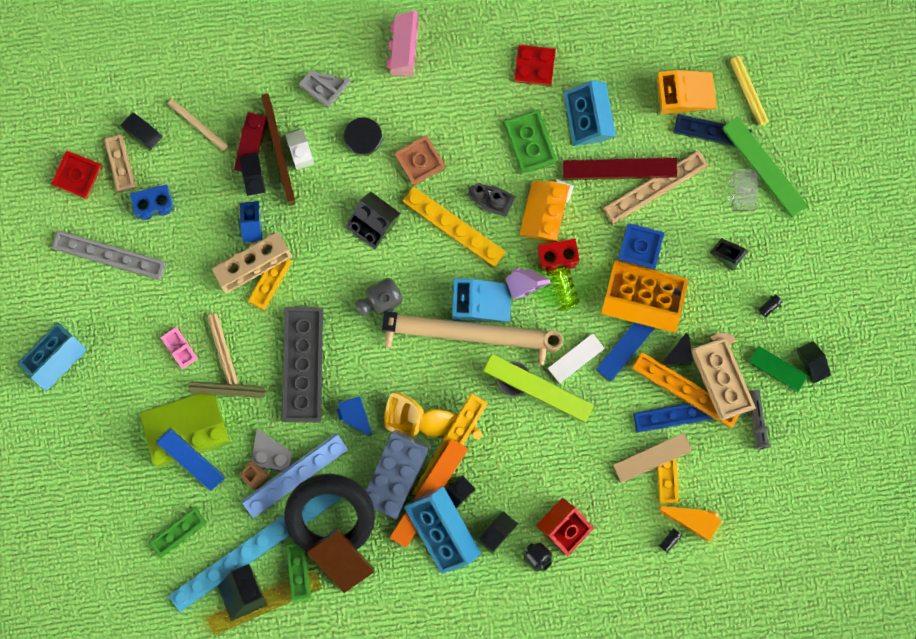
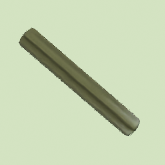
M194 381L189 383L190 393L264 398L266 388L263 386Z

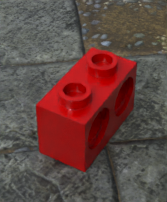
M576 239L538 245L537 250L541 271L546 270L547 273L557 271V268L573 269L576 268V265H579L580 259ZM570 251L573 253V258L566 259L563 253ZM547 254H551L554 256L555 260L553 262H547L544 259V256Z

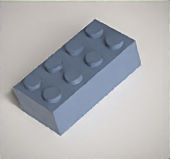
M396 429L392 432L366 490L375 510L395 519L400 516L431 445Z

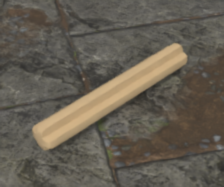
M216 313L210 314L207 318L227 384L237 385L238 381L218 315Z

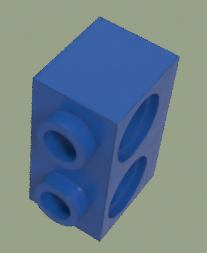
M167 184L130 193L137 219L148 220L153 215L159 214L164 216L174 210L170 189ZM160 198H166V199H167V201H166L165 204H163V205H158V204H157V202H158V200H159ZM143 202H147L148 207L144 210H140L139 205Z

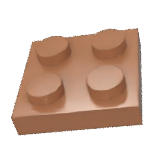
M427 135L394 153L413 186L446 168Z

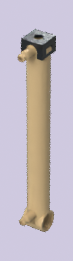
M384 311L382 333H386V348L391 347L393 334L400 333L539 349L538 365H544L546 350L548 352H557L563 343V337L558 331L548 332L417 317ZM554 337L558 340V344L551 346L548 343V339Z

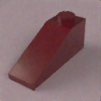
M251 112L247 113L234 171L242 172L239 156L257 152L259 155L268 124L266 116Z

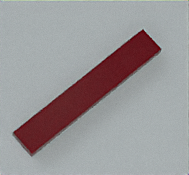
M677 157L563 160V180L677 178L678 176Z

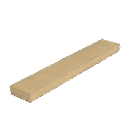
M698 150L677 163V178H651L605 206L603 211L612 225L708 168L709 165Z

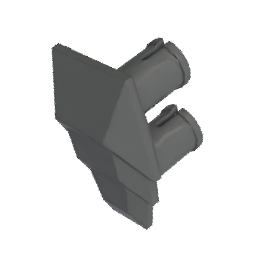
M481 183L472 185L467 196L475 201V204L482 207V210L507 217L516 197L496 186H487Z

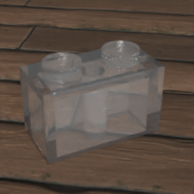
M734 169L732 175H729V186H732V194H729V205H732V211H755L758 207L757 170Z

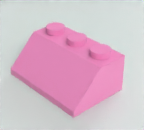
M417 11L395 15V21H391V33H394L393 39L389 40V50L392 51V56L388 57L387 68L390 69L391 75L413 77L418 31Z

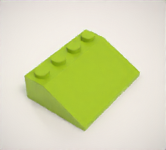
M199 393L140 413L154 466L157 468L177 462L156 443V440L170 427L200 454L231 444L216 395Z

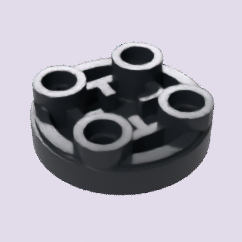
M361 117L354 119L347 125L344 139L350 151L357 155L369 156L379 148L382 142V132L374 120Z

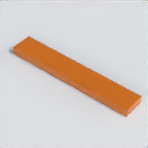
M451 438L412 501L429 491L442 486L445 487L468 451V448ZM406 511L389 536V538L405 548L417 531Z

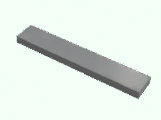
M58 230L51 247L56 251L160 281L166 267L165 261Z

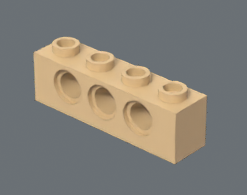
M278 231L269 234L260 242L251 244L248 249L235 253L232 258L219 262L216 267L212 268V271L221 288L227 294L293 256ZM272 249L269 254H265L267 250ZM251 259H255L253 263L248 264ZM238 268L235 273H231L233 269Z

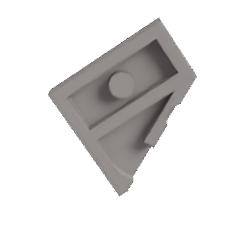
M309 71L298 87L326 108H329L347 88L351 80L345 78V80L334 78V75H323L319 72Z
M257 429L251 461L262 469L284 471L291 466L293 453Z

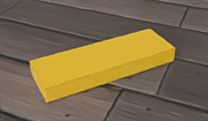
M287 259L264 272L248 299V303L265 311L288 271L292 260Z
M674 459L657 467L659 504H679L677 459Z

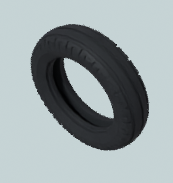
M320 474L301 482L290 494L284 511L286 529L295 544L307 552L308 548L324 538L313 533L306 526L302 517V510L311 499L324 494H332L349 501L356 511L357 522L344 536L358 550L368 540L375 522L374 506L365 489L354 480L338 474Z

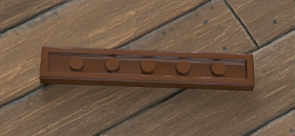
M266 93L261 96L288 205L292 206L296 203L271 99L269 94Z

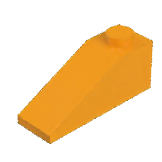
M661 506L658 510L707 542L711 540L722 522L719 519V515L712 510L707 512L706 510Z

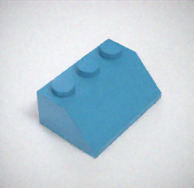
M591 80L564 92L573 146L599 143L616 137L606 82Z
M58 322L18 364L37 384L47 391L62 374L69 370L76 360L83 356L87 349Z

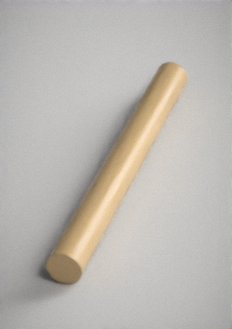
M174 99L168 102L170 107L222 151L225 152L229 148L225 142Z

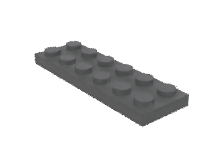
M285 307L282 422L321 423L323 307Z

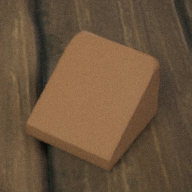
M250 461L239 476L250 488L259 489L267 480L269 474L256 463Z

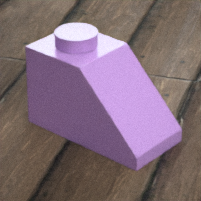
M517 268L511 271L512 274L505 278L513 299L527 297L551 283L550 279L532 269L522 270V268Z

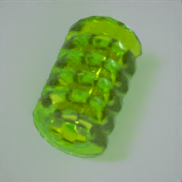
M560 268L546 273V276L553 277L550 279V282L555 283L550 289L557 290L553 294V298L559 297V300L555 302V305H561L557 309L558 311L571 309L579 303V299L576 297L577 292L574 290L575 285L571 283L573 278L569 276L571 274L569 269Z

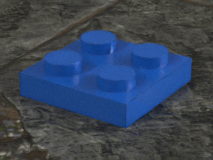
M628 223L618 261L655 270L665 232Z

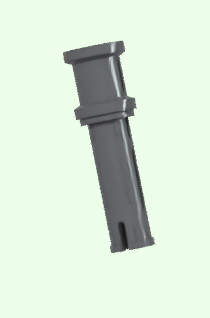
M760 390L749 391L756 409L751 411L753 421L751 433L754 434L755 440L754 450L770 448L771 444L768 441L767 435L769 428L765 426Z

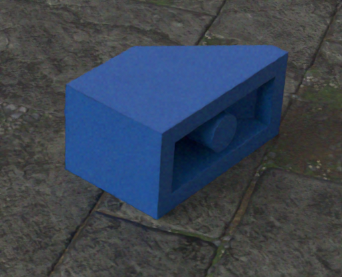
M259 201L240 203V227L243 242L262 240Z
M360 396L338 403L339 408L336 411L339 420L343 419L346 425L367 436H372Z

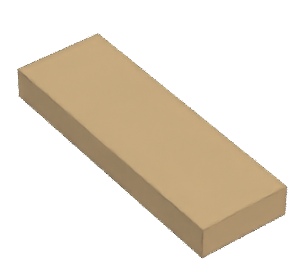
M119 134L105 138L104 143L117 192L122 193L136 189L123 135Z

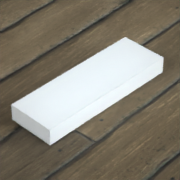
M591 334L551 365L548 371L560 384L605 348L595 335Z

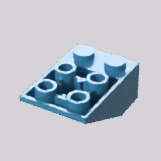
M454 278L453 320L510 322L511 293L507 283Z

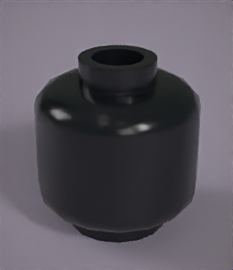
M531 543L524 550V561L536 572H544L553 563L552 552L542 543Z

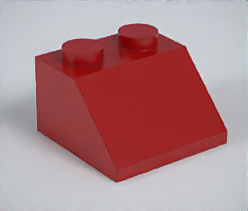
M563 497L536 525L567 557L594 529L577 508Z

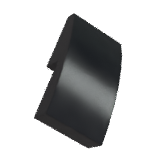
M134 112L120 125L133 139L136 138L149 151L163 137Z

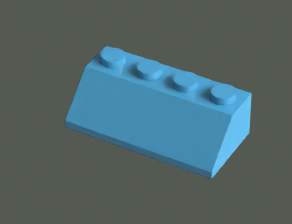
M444 486L429 491L404 506L441 574L469 565L481 554Z

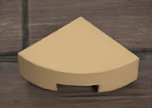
M718 333L709 338L712 342L726 338L729 346L737 340L734 336L727 333Z

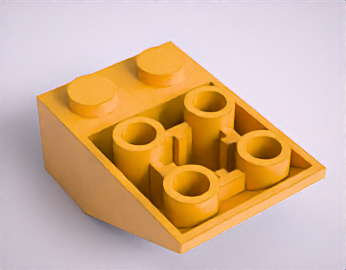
M681 70L658 72L656 82L660 115L717 109L712 72Z

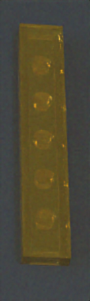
M316 571L309 572L311 593L322 589L323 587ZM289 581L263 592L267 606L236 620H230L226 609L207 617L214 636L291 603Z

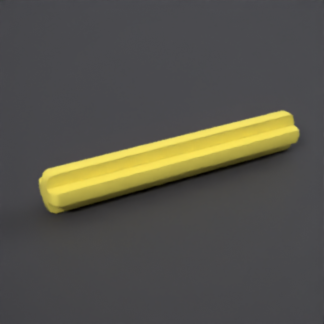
M736 56L730 60L757 124L759 126L765 125L768 122L767 116L740 56Z

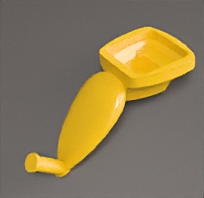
M394 392L389 397L385 408L384 426L391 432L396 429L411 437L417 435L420 430L426 436L444 438L458 414L439 409L425 411L412 398L400 392ZM475 424L471 433L474 439H480L482 433Z

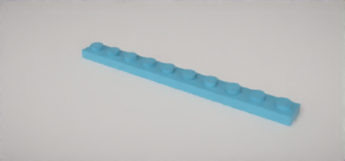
M324 494L311 499L302 510L304 523L307 524L340 501V497ZM284 515L170 594L169 597L178 611L182 612L216 588L231 571L250 564L290 536L286 529Z

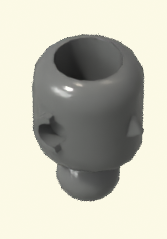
M385 278L371 285L366 290L367 298L357 300L355 306L362 317L367 316L373 309L377 314L381 315L384 311L392 312L396 306L401 304L403 297L392 278Z

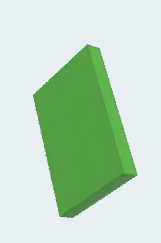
M539 109L503 121L521 174L558 162Z

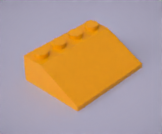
M614 260L601 314L676 333L681 318L688 279ZM663 287H668L670 290H665ZM675 288L681 292V296L673 294Z

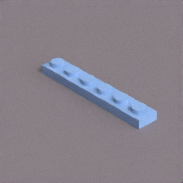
M335 433L241 501L253 518L296 488L301 482L310 478L348 450L337 433Z

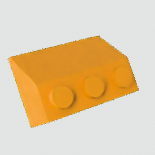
M532 181L519 236L548 243L557 242L570 185L553 181Z

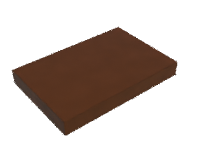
M338 528L307 549V554L343 593L375 572L373 566Z

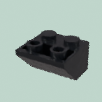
M370 191L359 201L345 227L376 249L393 228L401 213Z

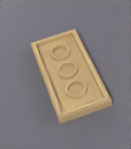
M726 338L691 349L720 421L756 409Z

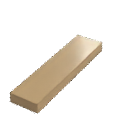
M685 433L614 464V468L621 483L688 454L692 452Z

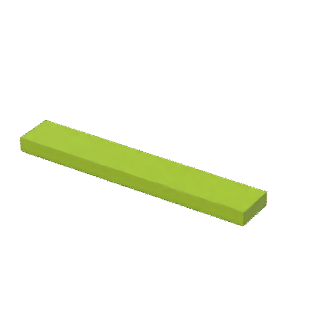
M490 354L482 371L583 423L587 422L594 405L494 354Z

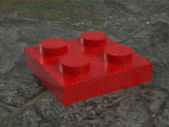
M519 44L514 82L552 86L556 48Z
M66 150L51 185L87 200L102 165Z

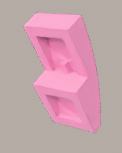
M177 327L160 337L181 369H184L198 359Z

